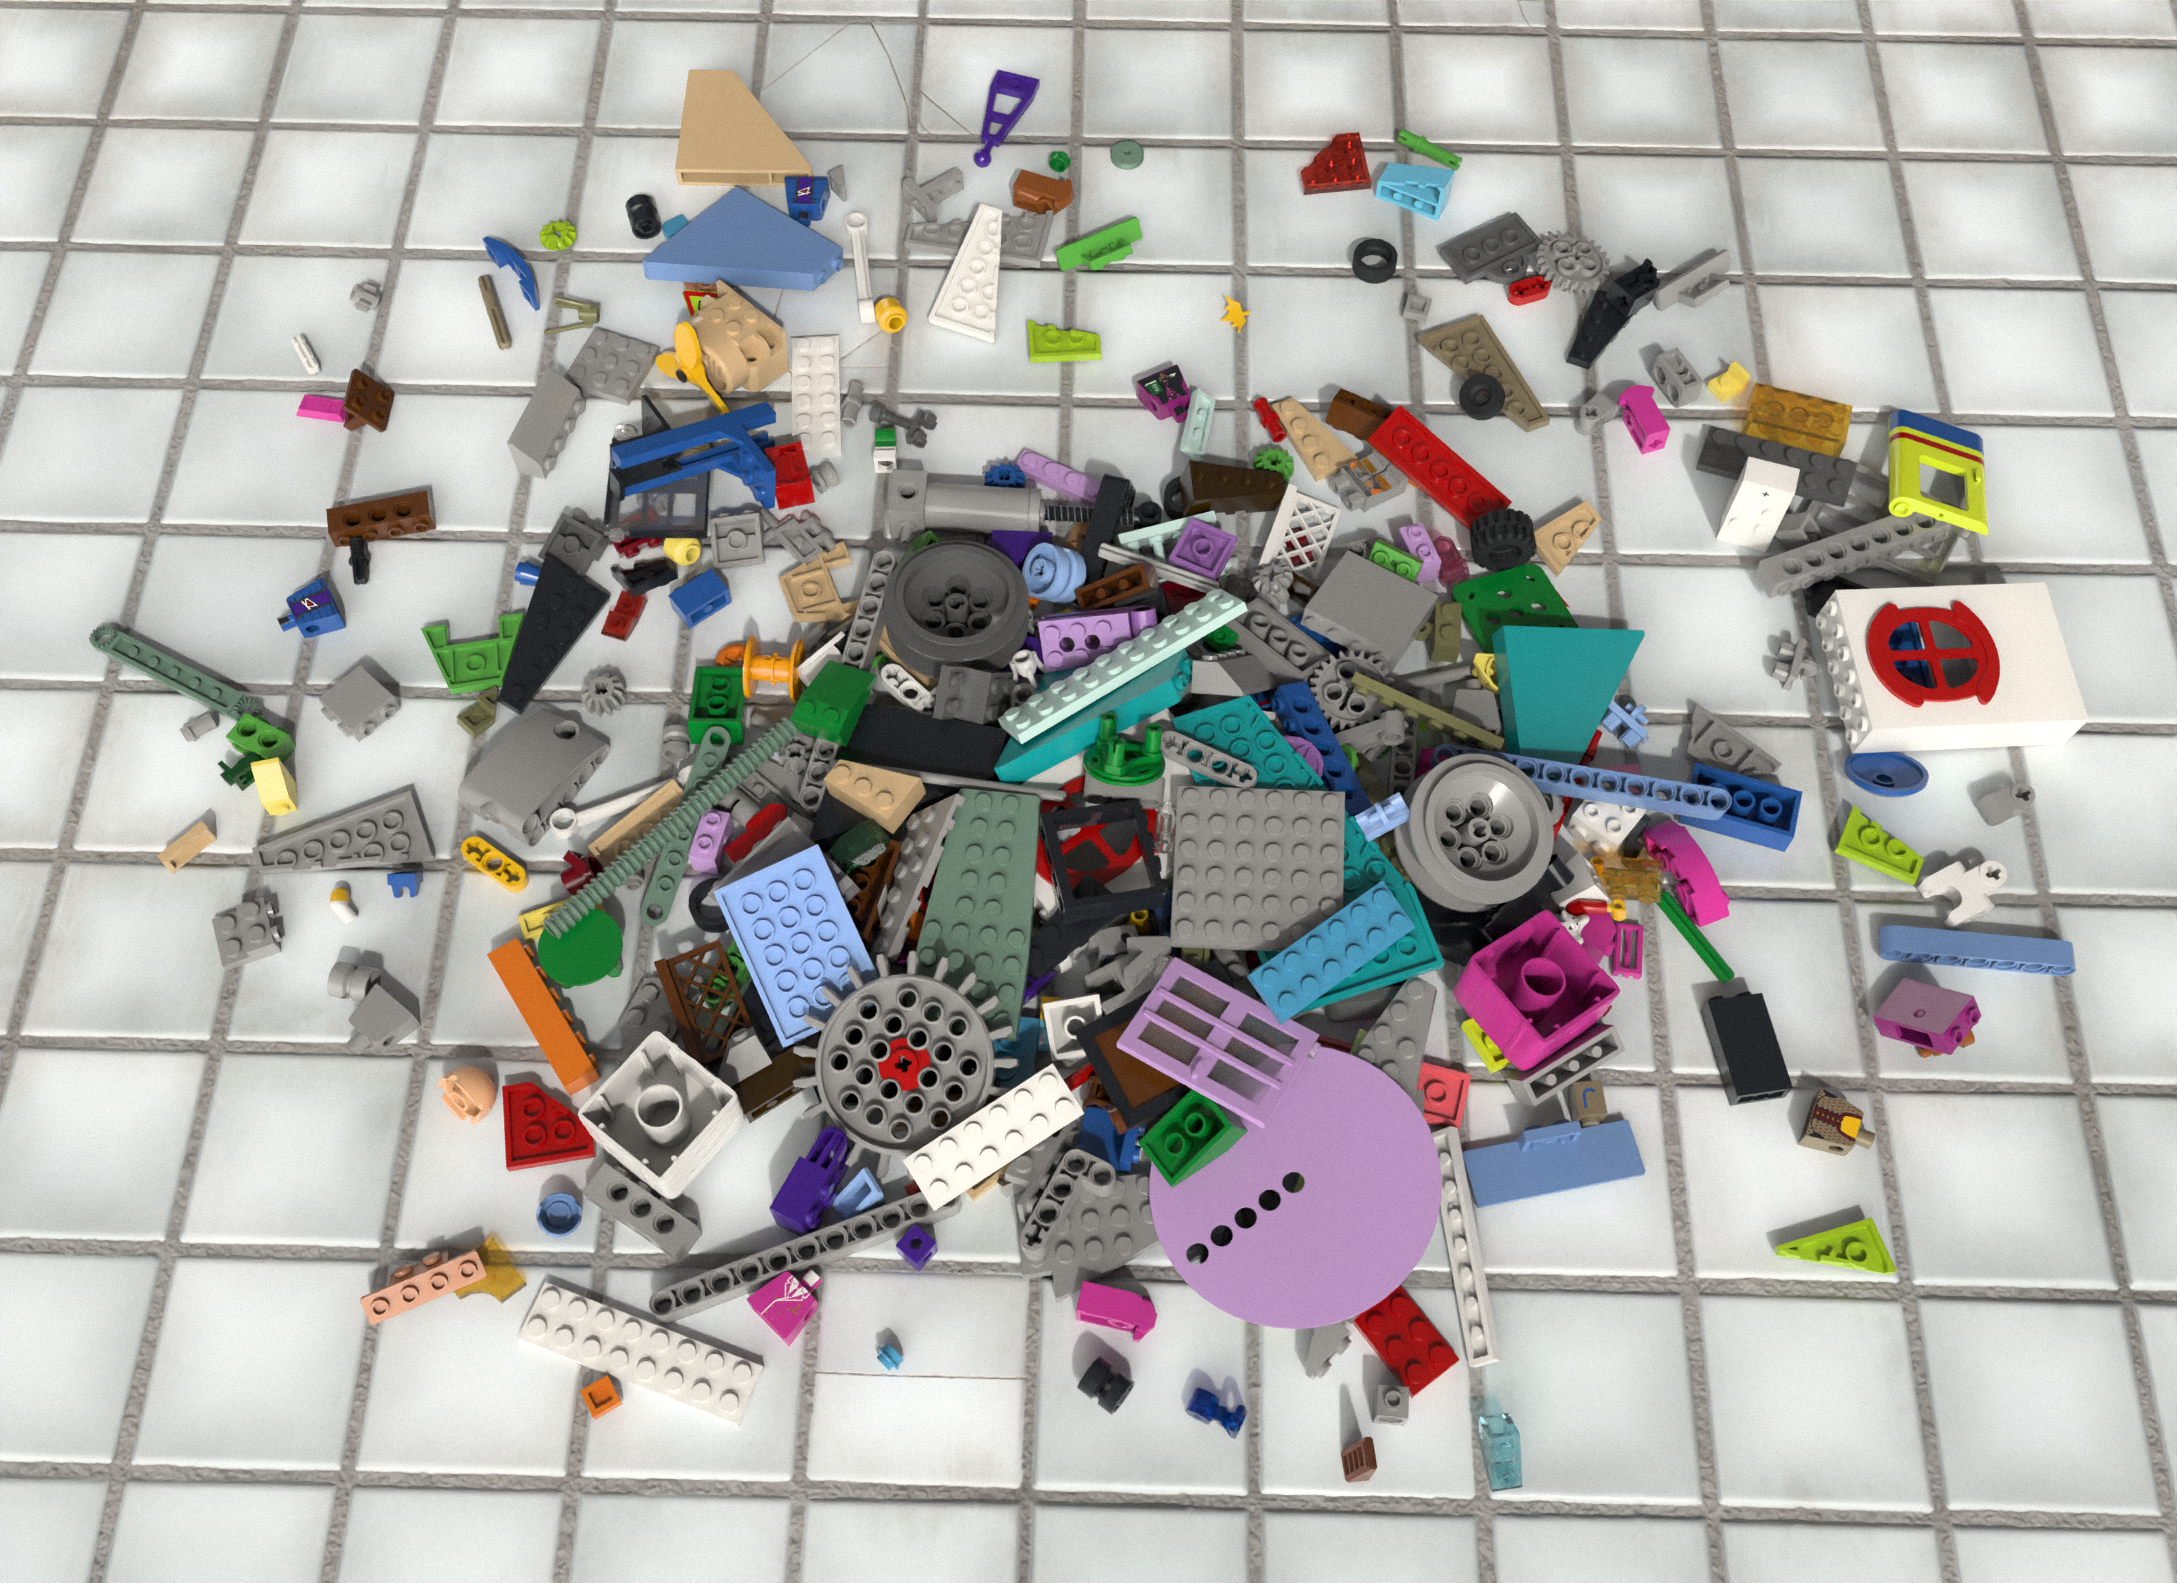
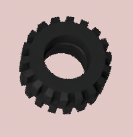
M1499 509L1498 511L1488 512L1486 515L1478 517V520H1475L1469 529L1474 562L1479 567L1486 568V570L1502 571L1522 566L1523 563H1527L1531 560V557H1534L1537 550L1532 519H1530L1528 514H1524L1520 510Z

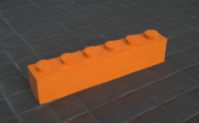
M516 937L488 953V958L569 1096L599 1080L600 1077L596 1069L600 1066L592 1052L588 1055L584 1052L582 1047L587 1045L579 1030L574 1033L569 1025L574 1022L566 1008L561 1011L556 1003L561 1000L553 986L549 989L545 986L544 981L548 980L541 966L534 967L531 960L535 956L528 944L522 946Z

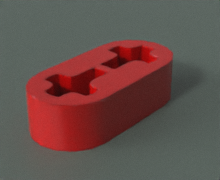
M1535 276L1514 282L1509 286L1507 300L1512 305L1521 306L1545 299L1549 294L1551 282L1550 280L1544 281V276Z

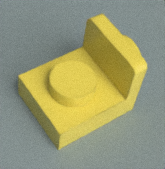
M1733 361L1727 372L1709 381L1707 388L1721 403H1724L1745 390L1750 374L1737 361Z

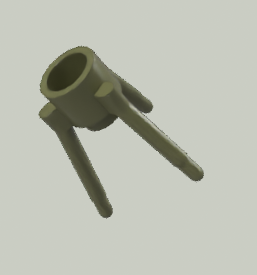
M554 296V300L559 301L555 302V306L578 310V318L583 320V322L544 330V334L592 328L593 323H599L600 321L599 304Z

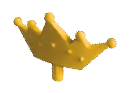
M1225 296L1229 305L1224 307V310H1228L1229 313L1220 320L1221 322H1234L1230 326L1237 327V332L1240 333V329L1246 323L1244 316L1250 315V311L1242 312L1240 303Z

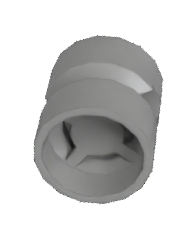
M338 961L334 964L329 974L327 983L328 994L331 997L349 999L351 997L353 1001L362 1002L376 983L381 986V972L377 968L360 966L358 968L352 963Z

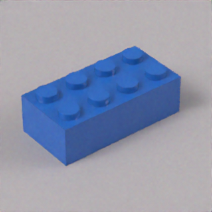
M1695 762L1686 783L1724 789L1731 795L1732 803L1726 813L1718 820L1679 815L1678 823L1782 852L1786 851L1795 835L1802 791ZM1683 796L1687 803L1694 804L1692 798ZM1711 800L1714 807L1721 808L1720 803Z

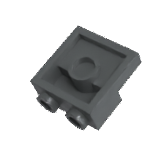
M562 513L538 557L544 560L546 555L583 579L594 560L599 562L611 540L604 538V530L593 524L592 528H589L585 525L587 521L576 514L569 517Z

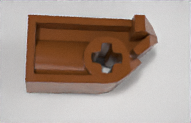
M1023 169L1013 185V206L1037 214H1046L1045 211L1054 210L1055 215L1072 203L1075 197L1071 179L1066 178L1065 182Z

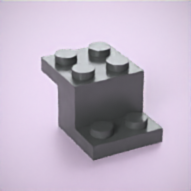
M942 665L933 718L941 720L956 719L980 725L1000 724L998 718L1010 709L1008 704L1010 694L1014 689V673L992 671L969 665Z

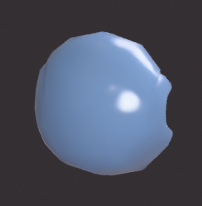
M557 1192L548 1195L539 1204L536 1219L539 1228L547 1236L554 1238L569 1236L577 1230L581 1223L582 1209L580 1203L571 1194Z

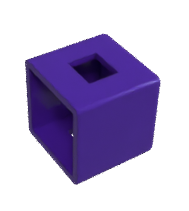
M914 1224L896 1244L898 1254L917 1271H920L938 1251L937 1242L917 1224ZM915 1238L920 1239L922 1242L919 1249H913L910 1246V1242Z

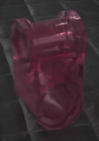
M1446 536L1437 537L1433 541V545L1442 561L1438 573L1440 584L1443 587H1447L1451 582L1459 579L1467 580L1470 575L1467 563L1461 557L1453 540Z

